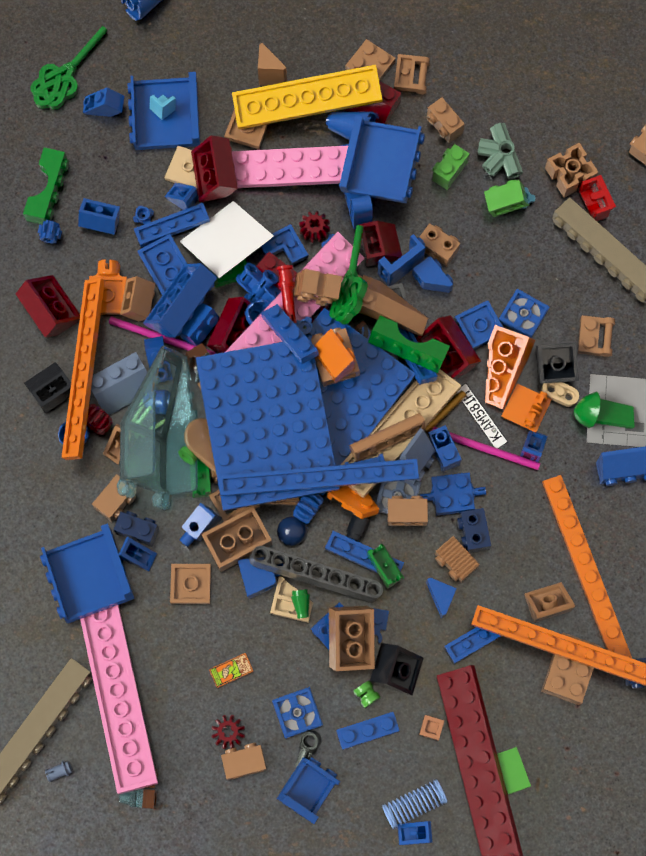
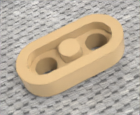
M563 382L543 383L542 391L547 393V397L566 407H572L577 403L579 392L574 387ZM548 388H554V392H549ZM565 396H571L572 400H567Z

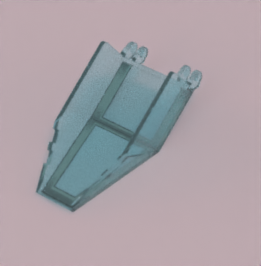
M167 346L160 348L120 422V480L117 483L118 493L122 496L126 495L127 498H134L137 486L155 492L152 496V503L156 508L168 510L171 505L172 495L196 491L198 488V458L191 465L183 461L178 454V451L183 446H186L184 441L186 427L191 421L198 419L197 410H193L191 400L194 399V393L190 392L188 381H191L187 356Z

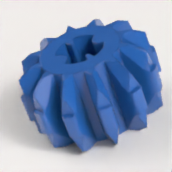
M320 494L303 496L295 507L293 516L305 524L310 523L321 507L323 498L319 496Z

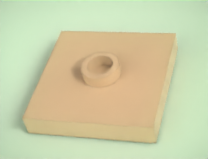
M177 146L165 175V180L195 186L197 189L191 155L192 150Z

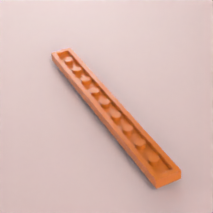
M102 278L85 280L61 457L65 460L82 459L105 283Z
M559 475L544 480L542 484L606 650L632 658L563 478Z
M477 605L471 623L472 626L646 686V663Z

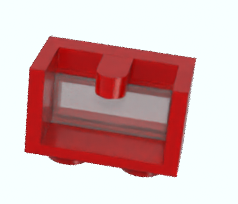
M602 175L582 181L579 192L590 216L596 221L607 218L610 211L616 205Z

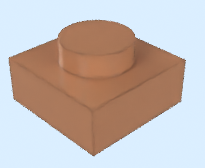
M425 715L419 735L439 741L444 720Z

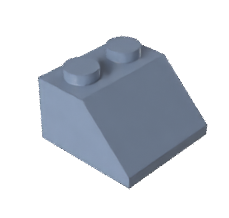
M421 428L399 458V460L417 459L419 479L404 481L410 486H413L416 481H421L426 473L424 469H429L435 460L432 458L435 449Z

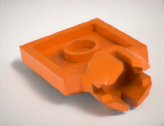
M106 259L100 260L98 262L97 274L89 276V280L102 278L105 281L101 314L120 315L126 279L128 278L120 276V264L118 261L110 259L108 264Z

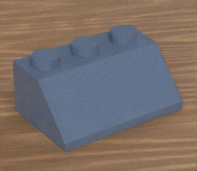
M135 352L94 374L91 391L101 409L110 416L133 403L148 373ZM152 380L148 385L143 397H145L150 390H156Z

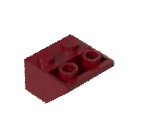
M381 221L359 224L364 227L361 245L367 267L378 265V261L383 257L389 262L397 261L402 257L395 224Z

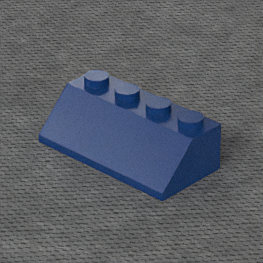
M202 263L184 264L143 324L166 337L175 338L179 336L183 331L185 323L193 317L196 307L203 303V297L214 287L217 277Z
M646 446L602 452L596 461L600 484L613 486L620 481L633 483L641 478H644L646 481Z

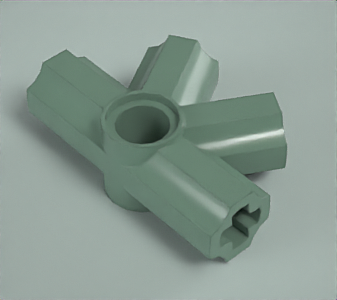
M505 123L495 124L490 128L493 140L481 138L479 142L478 155L489 157L482 167L492 176H495L504 167L508 179L517 178L523 174L515 152V146L511 141ZM503 149L511 150L509 153L502 152Z

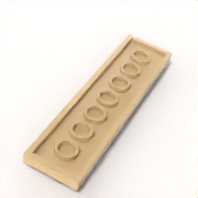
M441 370L436 373L438 377L434 382L419 385L416 380L387 412L370 435L417 413L423 416L426 428L461 389V385ZM413 437L363 460L378 457L379 454L383 453L385 461H397ZM352 453L342 462L341 465H344L345 462H356ZM377 483L349 485L348 487L362 498H365Z

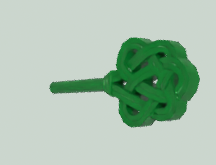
M104 26L97 31L71 62L63 64L61 67L55 64H46L41 68L39 78L33 81L31 85V93L38 108L59 109L63 106L65 100L73 98L78 93V84L76 79L73 78L76 67L108 31Z
M361 225L356 226L349 270L341 282L339 299L331 303L332 307L329 316L343 325L348 324L359 313L363 304L362 300L368 288L367 281L358 277L356 272L364 228Z

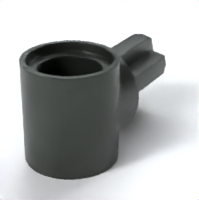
M308 731L301 736L299 744L301 750L295 763L296 767L303 757L310 760L312 753H316L317 748L321 744V736L318 732ZM308 735H312L315 738L314 746L308 745L306 741Z

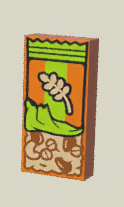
M246 653L209 669L217 688L254 672Z

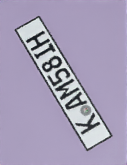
M463 384L456 395L461 390L466 393L467 396L461 402L493 447L499 449L508 443L507 439L468 384Z

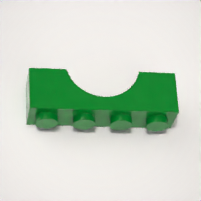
M45 147L41 154L39 166L41 171L48 176V184L40 194L28 197L23 212L26 221L43 224V221L52 220L54 214L53 206L59 198V186L62 187L64 182V170H67L69 166V160L65 152Z
M381 315L368 340V343L436 373L439 372L450 347L433 338L423 343L412 342L399 332L397 322Z

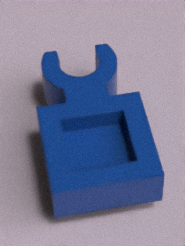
M373 608L374 636L378 637V644H381L382 635L380 630L386 631L389 611Z

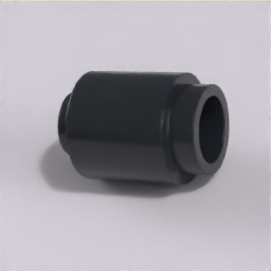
M353 514L346 530V537L361 542L371 522L368 520V517L360 519Z

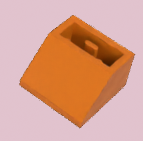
M330 329L314 346L318 349L319 355L317 358L336 383L355 370V355L350 348L346 349L344 347V340L338 332L334 333Z

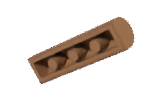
M417 413L350 444V451L356 462L361 461L415 436L420 428L425 431V420L420 413Z

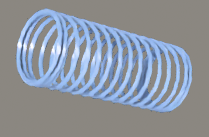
M437 779L433 780V784L429 782V786L425 784V788L421 786V790L419 788L416 791L413 790V795L409 792V797L404 794V798L400 796V800L396 798V802L392 800V805L388 802V807L386 804L382 805L392 829L398 827L393 812L400 825H402L397 810L404 823H406L400 805L408 821H410L404 803L413 819L414 815L409 803L416 816L419 817L412 799L420 814L423 815L416 796L425 813H427L420 794L429 811H431L424 792L433 809H435L428 790L435 800L437 807H439L432 788L437 794L441 805L448 802Z

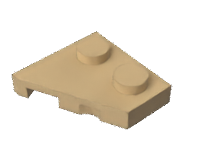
M279 576L270 614L309 623L313 602L311 600L309 602V617L297 619V614L290 597L292 596V591H297V589L290 585L283 577Z

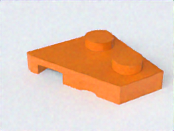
M348 486L341 487L340 490L330 491L327 494L328 499L332 500L334 498L342 503L341 507L353 512L360 519L376 515L379 512V507L369 494L362 498Z

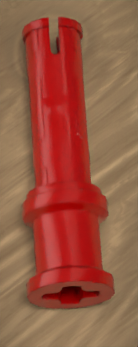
M293 265L278 266L276 270L279 273L278 287L282 292L283 311L296 324L293 296L295 282L292 278Z

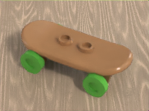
M195 419L185 429L184 441L186 446H183L178 451V454L183 461L191 465L199 458L216 473L207 419Z

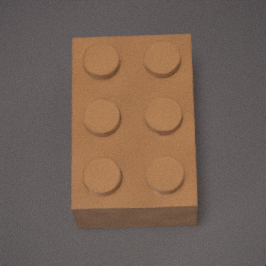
M254 506L201 534L220 572L238 564V560L249 558L257 546L270 547L273 545Z
M369 606L329 608L330 668L335 671L375 669L373 608Z
M562 633L563 635L569 636L571 638L592 644L597 647H601L599 645L571 636L569 634ZM553 654L541 692L580 705L583 702L594 668Z

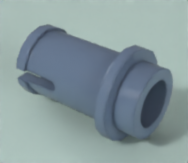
M62 761L60 765L45 770V774H48L46 777L49 782L65 775L68 777L73 772L69 761Z

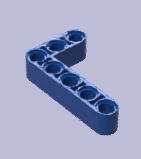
M344 192L353 229H356V226L359 224L372 222L373 208L370 195L362 196Z

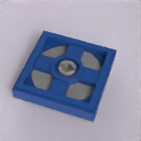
M516 289L499 317V321L518 333L532 338L550 307L523 291Z
M310 687L272 700L285 739L323 726Z

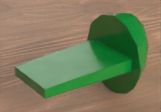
M597 391L583 397L574 409L575 419L589 429L595 424L630 429L635 427L633 406L600 399Z

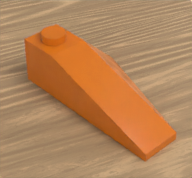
M497 325L494 326L488 342L489 360L487 361L488 379L486 380L485 403L504 409L535 343L534 339Z

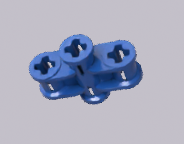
M247 263L244 266V271L236 277L238 284L248 292L244 298L250 303L261 299L272 302L281 292L274 285L278 282L277 275L270 270H265L262 273L252 263Z

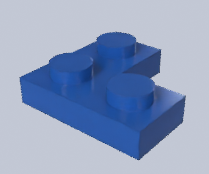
M291 224L272 233L274 237L261 246L265 255L268 252L276 255L284 251L292 265L309 257Z

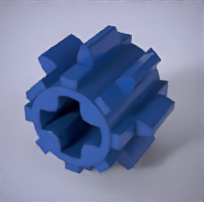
M49 220L43 221V224L39 225L38 228L39 239L45 243H56L57 239H60L62 232L59 223Z

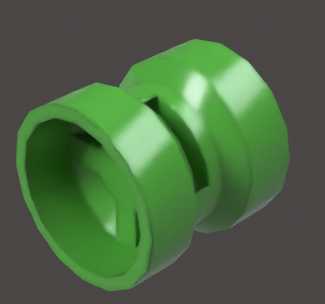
M370 680L354 690L355 695L362 700L361 704L364 708L381 698L378 692L373 690Z

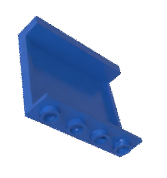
M188 72V78L134 81V77L130 76L131 83L127 84L128 94H131V99H128L129 110H132V116H129V126L132 127L133 132L129 133L130 144H134L135 150L177 148V146L194 147L200 145L196 72ZM154 95L157 99L162 95L167 99L174 96L176 98L175 111L161 120L150 109V96Z
M355 115L339 184L341 192L362 196L370 195L373 198L407 204V200L411 198L413 192L411 182L416 179L417 169H415L416 162L420 161L421 157L419 147L420 144L423 145L425 139L422 127L418 126V130L364 121L363 116Z
M108 523L101 526L102 531L49 551H46L44 547L41 548L43 553L40 556L44 567L47 566L49 571L46 573L49 584L52 583L54 587L51 593L54 600H58L60 606L57 607V612L60 619L64 618L67 624L135 599Z

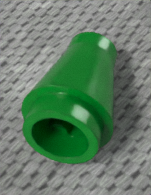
M308 590L292 591V596L290 597L297 614V619L309 617L310 594H308Z

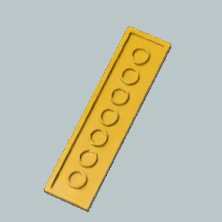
M376 65L232 92L238 129L383 102Z

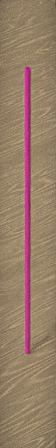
M114 317L109 319V324L149 338L163 336L164 343L187 351L196 347L182 340L166 337L158 332ZM207 349L208 355L216 354L214 351ZM449 432L452 440L456 443L535 470L539 469V462Z

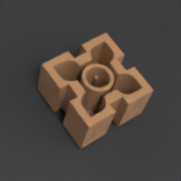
M580 143L568 148L564 156L558 153L547 159L545 169L552 180L557 178L556 186L564 198L576 192L578 185H581L582 181L596 177L599 173L592 161L586 162L587 153Z
M304 269L295 276L293 296L300 302L314 300L316 305L327 306V304H331L339 299L342 276Z

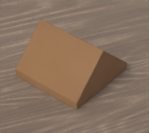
M261 43L258 56L259 85L268 86L287 82L286 67Z
M562 582L524 594L534 623L571 612L575 608V604Z

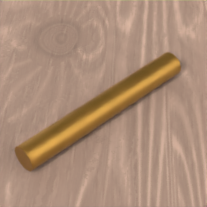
M461 390L429 423L424 432L428 434L467 396L466 393Z

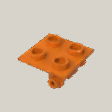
M517 384L501 417L536 433L552 399L548 398V394L543 391L539 394Z

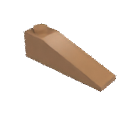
M365 275L362 276V279L367 281L368 288L362 300L363 304L359 313L377 320L381 315L397 322L398 328L420 336L423 335L428 320L425 315L381 281Z

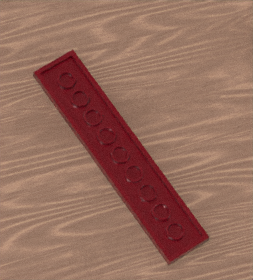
M469 665L437 675L481 855L523 856L475 666Z

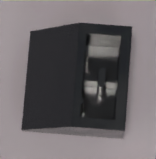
M56 362L24 382L44 413H47L70 396L71 382Z

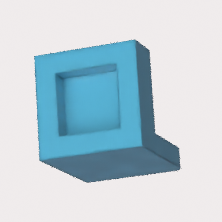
M154 95L150 96V109L161 120L175 111L176 98L174 96L169 99L164 95L158 99Z

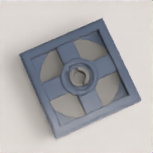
M404 481L381 483L376 501L379 512L387 514L388 499H392V496H403V499H411L412 496H418L421 482L416 481L413 486Z

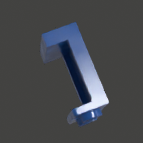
M413 234L410 236L409 251L397 261L391 264L385 257L378 261L377 274L387 286L395 284L416 265L424 261L425 243L423 240Z
M303 757L276 799L315 824L318 816L315 814L335 784L339 785L340 781L336 779L337 774L327 768L324 771L320 768L321 763L311 757L308 760Z

